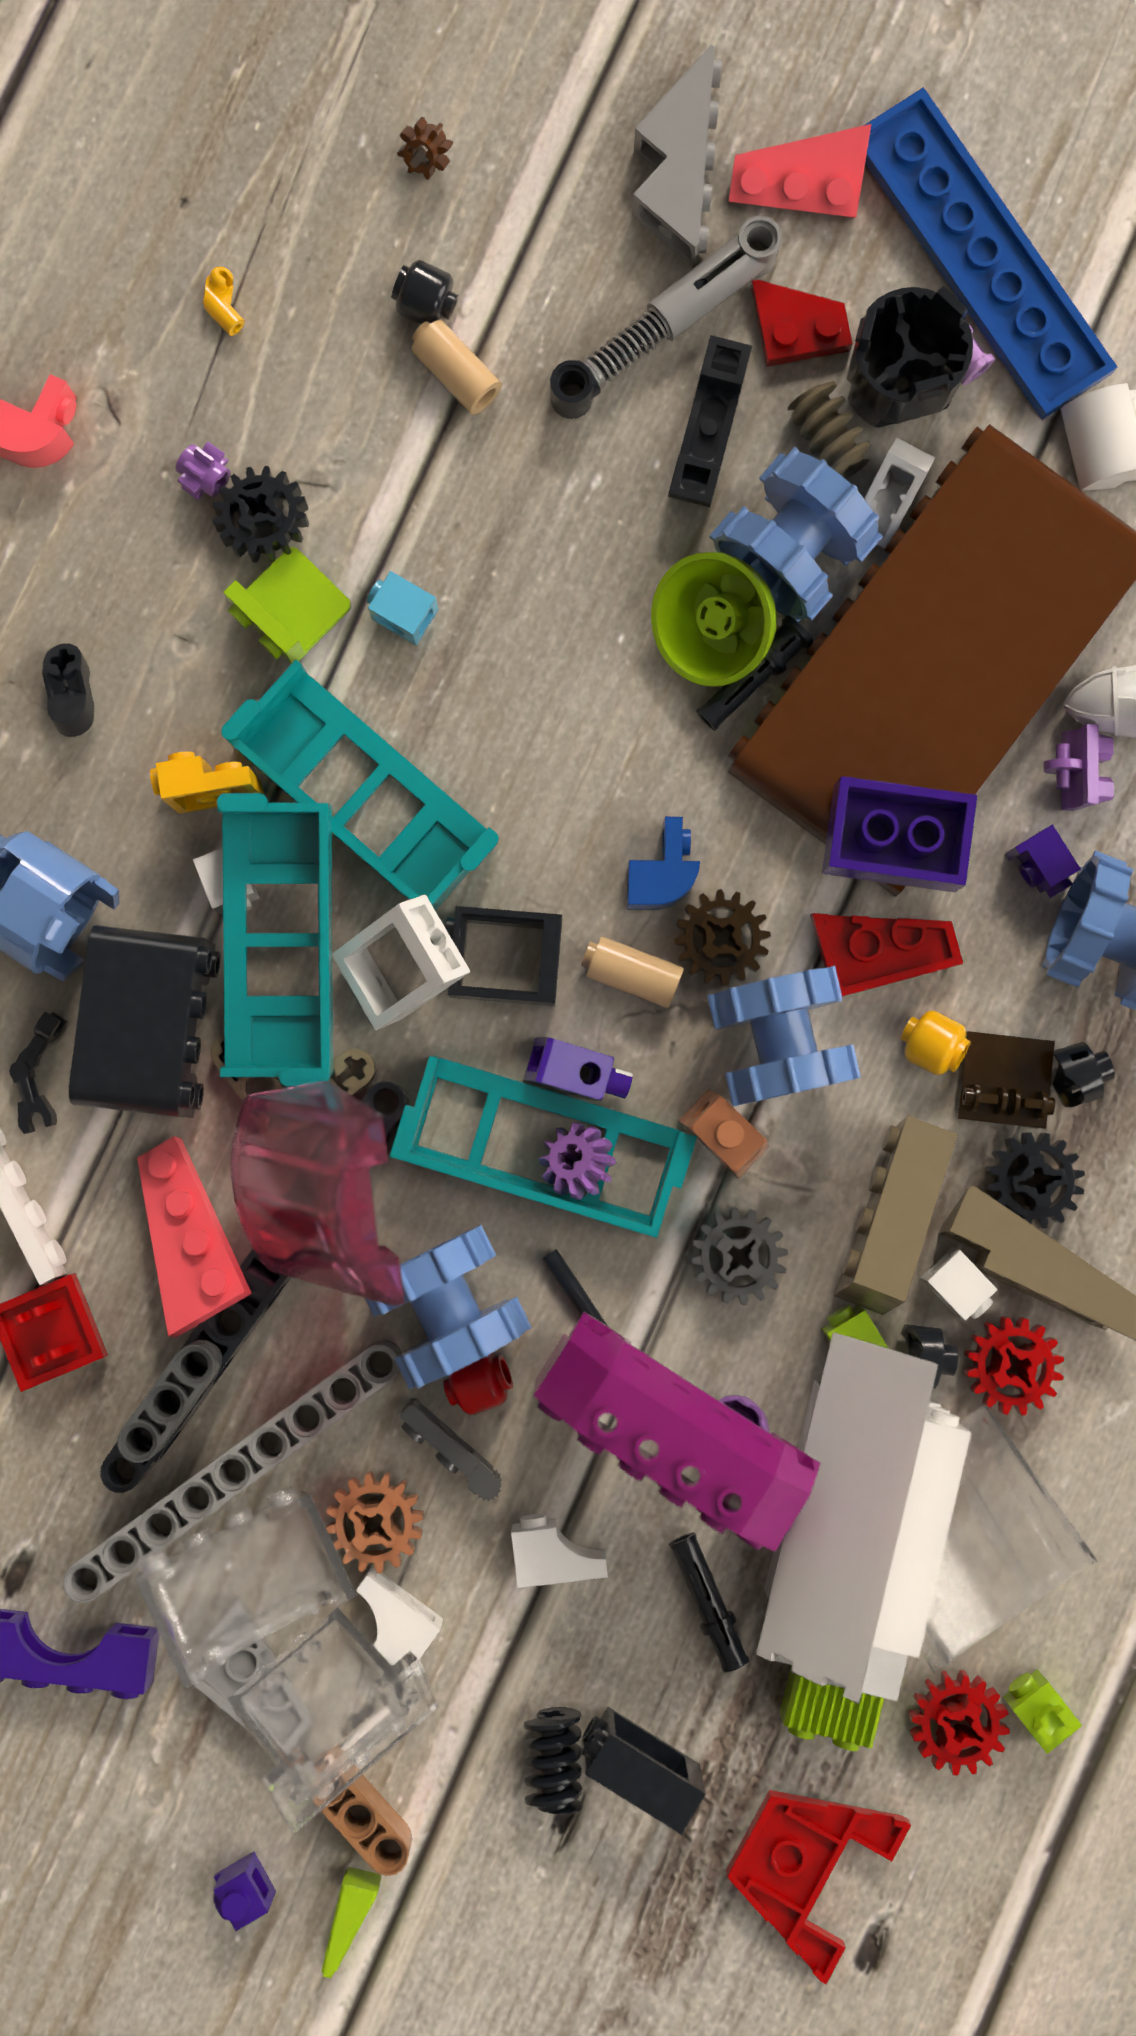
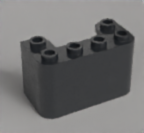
M99 925L92 927L87 943L69 1080V1100L72 1105L194 1118L195 1109L200 1110L202 1106L204 1085L203 1083H197L196 1074L191 1073V1065L198 1063L201 1051V1038L195 1037L197 1019L204 1018L207 1003L206 992H201V986H207L210 978H217L219 974L220 952L215 951L216 944L203 937Z

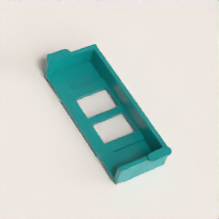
M296 659L258 702L254 699L246 700L221 729L222 736L236 751L296 803H317L299 786L344 735L379 766L334 817L332 816V834L406 899L411 900L426 894L435 911L467 874L480 865L499 842L498 834L490 827L488 829L478 822L313 679ZM391 775L425 805L386 850L378 856L344 826Z
M223 793L217 799V812L222 814L225 1065L220 1068V1077H279L280 1082L284 1086H324L329 1082L330 1076L334 1073L332 806L329 803H268L266 796L261 793ZM247 884H318V933H247ZM247 947H318L319 996H248Z

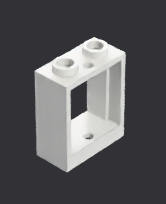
M426 894L399 903L332 953L343 977L351 987L375 1031L402 1020L471 972ZM394 927L398 930L427 982L400 1001H397L367 949V947Z

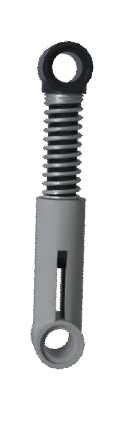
M754 216L746 220L741 226L738 235L647 304L648 312H644L642 317H637L636 321H632L630 326H625L624 331L618 332V336L614 335L612 340H607L606 345L600 346V350L595 349L594 354H589L588 358H583L582 361L569 360L558 364L550 377V397L554 411L567 419H576L585 415L591 408L593 398L599 395L601 388L603 389L607 385L606 380L612 381V375L618 377L619 370L625 371L624 366L631 367L630 361L636 363L637 356L643 358V352L649 353V347L654 349L655 343L661 344V338L670 341L674 340L754 277H762L770 273L775 267L782 241V234L778 224L765 216ZM758 242L765 245L767 249L756 251L749 244ZM568 384L578 385L582 391L577 395L569 396L564 394L561 389Z

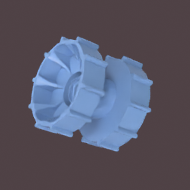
M794 447L786 456L780 453L759 477L760 481L764 483V491L766 493L764 499L771 503L778 513L773 520H767L760 515L750 512L743 506L737 514L730 511L709 537L714 541L717 552L738 557L756 569L770 588L776 611L785 616H791L799 622L805 618L812 621L833 596L828 591L827 579L829 576L822 572L815 562V558L822 552L829 557L841 561L845 566L855 559L862 562L883 536L878 532L877 520L879 515L872 511L868 503L857 491L858 487L851 485L838 472L828 466L824 459L820 461L800 452Z
M1095 850L1085 865L1080 867L1081 870L1078 871L1073 885H1071L1065 899L1061 902V908L1052 931L1047 938L1048 944L1042 967L1048 969L1046 975L1079 987L1081 981L1095 971L1096 964L1101 956L1120 963L1117 989L1114 996L1121 998V1005L1136 1010V906L1126 903L1129 898L1127 894L1130 886V876L1134 869L1126 866L1127 863Z
M835 966L768 978L707 995L714 1029L719 1030L751 1023L760 1065L725 1073L732 1107L861 1078L853 1044L823 1051L817 1050L808 1012L811 1009L842 1001L843 998Z
M482 1225L443 1242L359 1286L374 1317L408 1302L411 1303L427 1339L408 1348L404 1353L394 1358L409 1389L413 1387L418 1389L428 1383L448 1376L488 1356L511 1341L518 1339L525 1331L532 1328L517 1297L509 1300L506 1299L480 1311L463 1274L497 1256Z

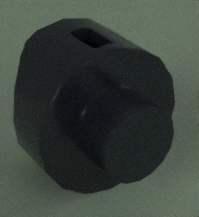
M1085 1042L1060 1048L1053 1052L1059 1063L1053 1086L1063 1106L1075 1107L1103 1098V1082L1113 1080L1115 1077L1114 1067L1107 1052L1102 1051L1093 1054ZM1080 1088L1079 1091L1072 1093L1073 1090Z
M910 1324L903 1326L901 1334L909 1348V1355L938 1364L933 1389L937 1387L941 1374L950 1376L956 1374L958 1347L944 1344L943 1332L940 1328Z

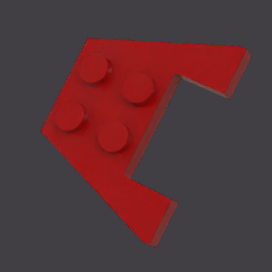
M769 1790L726 1869V1875L766 1921H769L781 1934L793 1952L806 1962L818 1980L826 1985L846 1946L842 1939L807 1920L808 1915L849 1839H853L892 1862L911 1827V1823L908 1818L898 1814Z

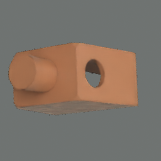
M710 1089L678 1120L692 1135L697 1136V1139L738 1179L769 1148L765 1137L721 1095Z

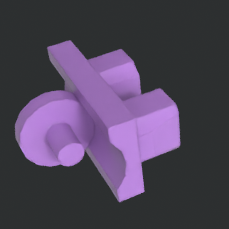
M1085 724L1080 729L1061 732V744L1056 745V759L1047 760L1043 763L1044 773L1056 774V788L1062 789V810L1074 811L1110 801L1114 798V782L1110 777H1099V763L1111 760L1114 754V741L1110 736L1099 734L1098 725Z

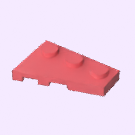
M871 124L735 155L728 202L856 218Z

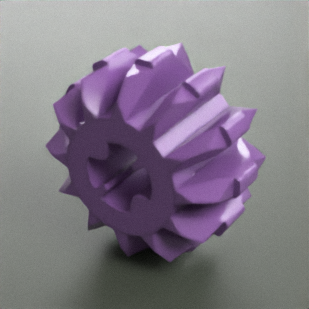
M578 1122L572 1123L569 1132L562 1127L556 1128L558 1140L556 1142L551 1140L543 1141L544 1146L550 1150V1153L538 1158L541 1165L548 1167L542 1175L544 1181L554 1184L553 1189L557 1194L564 1196L569 1193L576 1200L583 1199L585 1191L592 1195L599 1194L597 1182L599 1180L607 1183L612 1181L611 1176L605 1172V1168L617 1164L614 1157L607 1155L613 1147L611 1141L601 1138V1131L594 1126L585 1129V1126Z

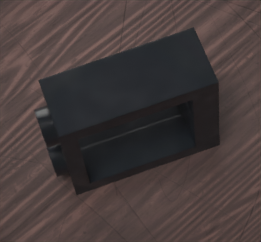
M455 906V917H447L445 929L464 961L468 923L543 929L538 992L463 986V978H461L448 988L450 998L555 1006L562 914Z
M607 1707L601 1718L595 1715L591 1719L582 1736V1741L585 1742L582 1755L585 1756V1775L682 1835L706 1795L700 1764L615 1710Z

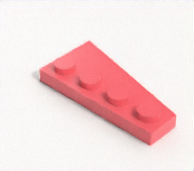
M173 1136L137 1157L167 1333L169 1337L176 1338L249 1296L252 1292L182 1139Z

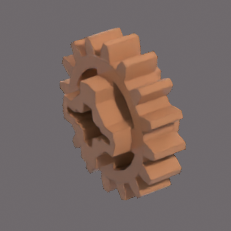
M368 1471L363 1484L353 1476L348 1481L349 1493L339 1488L334 1494L340 1505H329L326 1514L336 1518L335 1521L327 1524L325 1527V1533L337 1534V1538L333 1541L330 1548L332 1551L344 1548L346 1553L342 1563L345 1565L353 1558L359 1560V1572H364L368 1563H374L377 1573H382L385 1561L387 1560L395 1568L399 1567L402 1562L400 1552L402 1551L411 1556L415 1551V1546L409 1538L421 1539L423 1533L421 1528L414 1526V1523L423 1520L424 1511L412 1509V1506L418 1501V1494L415 1493L406 1497L403 1492L407 1482L402 1480L395 1487L390 1484L391 1473L389 1472L385 1473L381 1481H375L373 1472ZM367 1493L384 1494L382 1499L367 1500L361 1495ZM398 1505L404 1516V1531L401 1530V1526L395 1521L394 1511ZM346 1513L348 1518L354 1522L355 1535L352 1538L346 1528ZM376 1514L383 1517L381 1526L378 1525L373 1530L367 1527L369 1518H373ZM383 1544L387 1549L373 1551L367 1550L366 1547Z

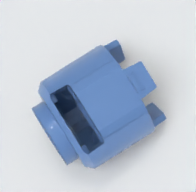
M28 831L16 833L7 838L0 835V951L35 974L45 971L64 982L82 967L84 962L81 957L70 950L71 946L91 919L99 901L115 910L120 903L119 890L108 883L105 878H101L98 873L49 841H42Z

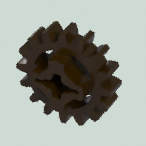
M718 889L714 901H710L703 893L698 897L700 905L698 909L690 904L685 907L684 910L690 917L689 921L678 919L676 927L685 931L684 935L674 938L675 945L685 946V951L678 956V960L682 962L690 959L693 965L688 973L692 976L699 970L705 972L704 983L707 985L714 976H719L722 987L727 986L730 975L733 974L741 983L746 980L744 968L747 967L754 972L760 968V965L754 959L755 956L766 957L769 950L761 946L760 941L769 939L771 932L760 930L759 925L767 917L765 914L754 917L751 913L756 904L754 900L748 902L745 906L739 903L740 892L736 891L730 900H725L723 890ZM714 910L734 912L730 918H715L713 915L708 914V912ZM745 923L748 925L751 933L750 949L742 942L741 928ZM694 927L703 935V948L699 953H697L693 944ZM714 929L719 933L724 929L729 930L731 935L728 941L732 946L729 947L723 944L719 948L713 944L716 935L712 930ZM726 957L737 963L729 967H717L710 964L714 958Z

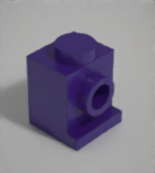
M1053 824L1005 853L1009 861L1015 857L1021 862L1019 871L1025 882L1032 888L1036 886L1040 893L1045 891L1049 898L1073 885L1069 876L1081 870Z
M255 1851L214 1875L216 1881L213 1889L215 1907L224 1920L231 1922L235 1932L268 1913L276 1889Z

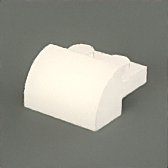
M1128 383L1112 385L1084 394L1060 408L1081 491L1116 488L1125 481H1136V390H1129Z

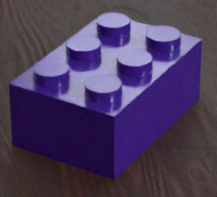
M841 776L833 786L822 874L957 892L966 886L978 795Z

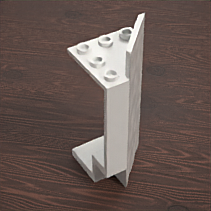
M833 1332L821 1381L814 1380L798 1445V1449L821 1464L811 1495L776 1551H773L764 1587L769 1601L756 1655L769 1661L793 1665L792 1672L819 1685L830 1684L845 1688L843 1696L857 1703L860 1701L861 1692L897 1701L907 1657L919 1658L971 1432L959 1424L960 1417L950 1414V1410L941 1408V1404L930 1401L938 1364Z

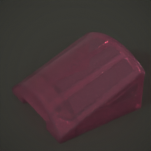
M330 1081L315 1082L245 1096L235 1127L231 1151L232 1189L241 1225L256 1254L271 1272L391 1306L405 1304L399 1257L385 1245H378L369 1167L388 1163L382 1115Z

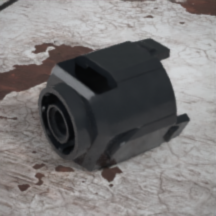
M944 286L937 292L919 287L893 290L879 297L868 306L864 317L860 319L847 374V380L851 383L848 401L854 411L870 425L881 428L941 412L949 407L971 363L973 338L969 323L965 321L968 308ZM906 376L909 381V387L902 391L893 389L899 377Z

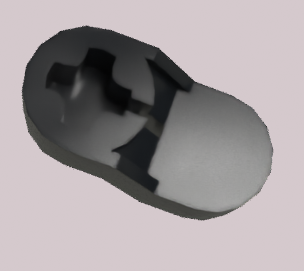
M66 643L56 645L46 653L43 660L42 675L48 697L47 712L60 734L66 737H76L88 731L94 720L95 706L89 684L90 670L77 646Z

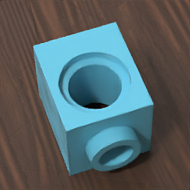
M392 571L389 572L384 582L379 579L374 584L367 598V603L370 604L368 610L373 621L416 646L439 610L435 596Z

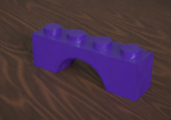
M0 1609V1682L7 1678L22 1680L21 1684L28 1688H45L49 1684L65 1685L66 1690L72 1693L86 1694L93 1692L94 1689L111 1691L113 1697L120 1699L137 1698L139 1694L144 1695L154 1681L160 1628L116 1622L104 1635L98 1646L86 1652L71 1654L56 1651L43 1643L32 1628L28 1612Z

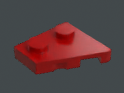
M762 280L752 281L751 293L766 367L851 351L853 342L843 302Z

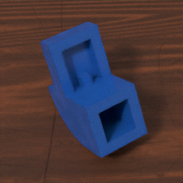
M665 816L662 861L629 860L627 910L665 909L680 902L691 890L699 873L700 861H682V855H690L691 830L683 829V817Z

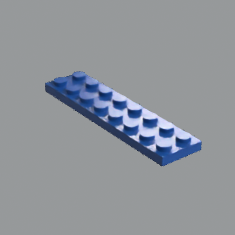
M925 88L919 89L866 123L865 125L871 124L865 165L956 297L968 308L967 313L1041 420L1111 376L1118 368Z

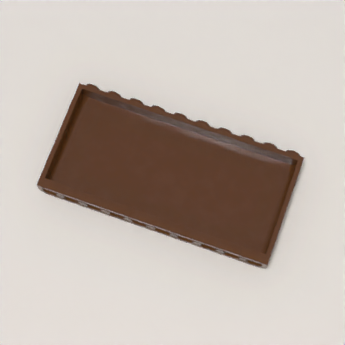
M991 424L984 431L978 426L973 430L961 447L966 452V455L957 465L951 460L935 482L941 486L935 496L931 499L925 494L910 515L915 522L907 533L901 529L895 533L884 549L889 556L882 566L879 567L875 563L871 565L858 583L863 588V591L857 599L853 601L849 597L846 598L832 618L838 624L829 636L824 632L817 636L806 652L812 657L803 670L797 666L793 668L780 686L781 689L786 691L776 705L770 700L754 721L760 727L751 739L743 735L728 755L734 761L729 768V774L825 845L833 786L841 776L975 795L1136 580V530ZM876 882L895 897L906 887L904 885Z

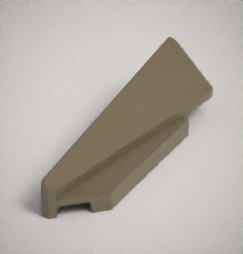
M976 1186L967 1188L943 1223L939 1233L980 1251L974 1265L982 1273L1092 1326L1107 1330V1328L1112 1329L1136 1341V1295Z

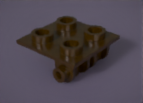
M966 1031V1039L971 1041L963 1060L958 1119L1046 1129L1048 1115H1053L1055 1111V1098L1050 1097L1055 1041Z

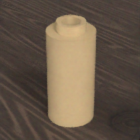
M436 320L432 323L425 321L416 329L412 336L414 341L412 353L471 415H476L483 411L499 394L502 388L501 381L443 320Z
M601 936L598 944L589 942L581 966L588 968L587 978L667 1009L671 1004L684 967Z

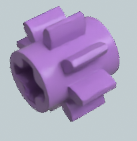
M207 441L203 449L195 444L189 445L178 458L175 467L176 472L181 474L178 482L182 485L181 488L197 500L201 498L204 492L210 497L217 496L219 494V487H225L231 475V471L225 467L228 463V459L224 457L225 453L209 441Z

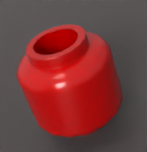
M493 1352L448 1375L449 1379L443 1381L444 1392L449 1403L452 1406L458 1404L461 1410L468 1415H476L502 1405L508 1398V1390L513 1388V1380L506 1360L502 1355L495 1356Z

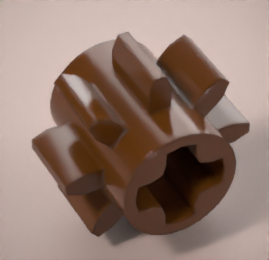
M421 117L414 125V128L407 125L399 136L406 144L399 149L397 156L403 157L408 166L407 172L409 174L413 171L423 173L426 180H429L435 173L436 168L444 171L450 163L449 158L444 153L451 148L453 141L446 139L445 133L442 130V123L437 125L427 124L425 118Z

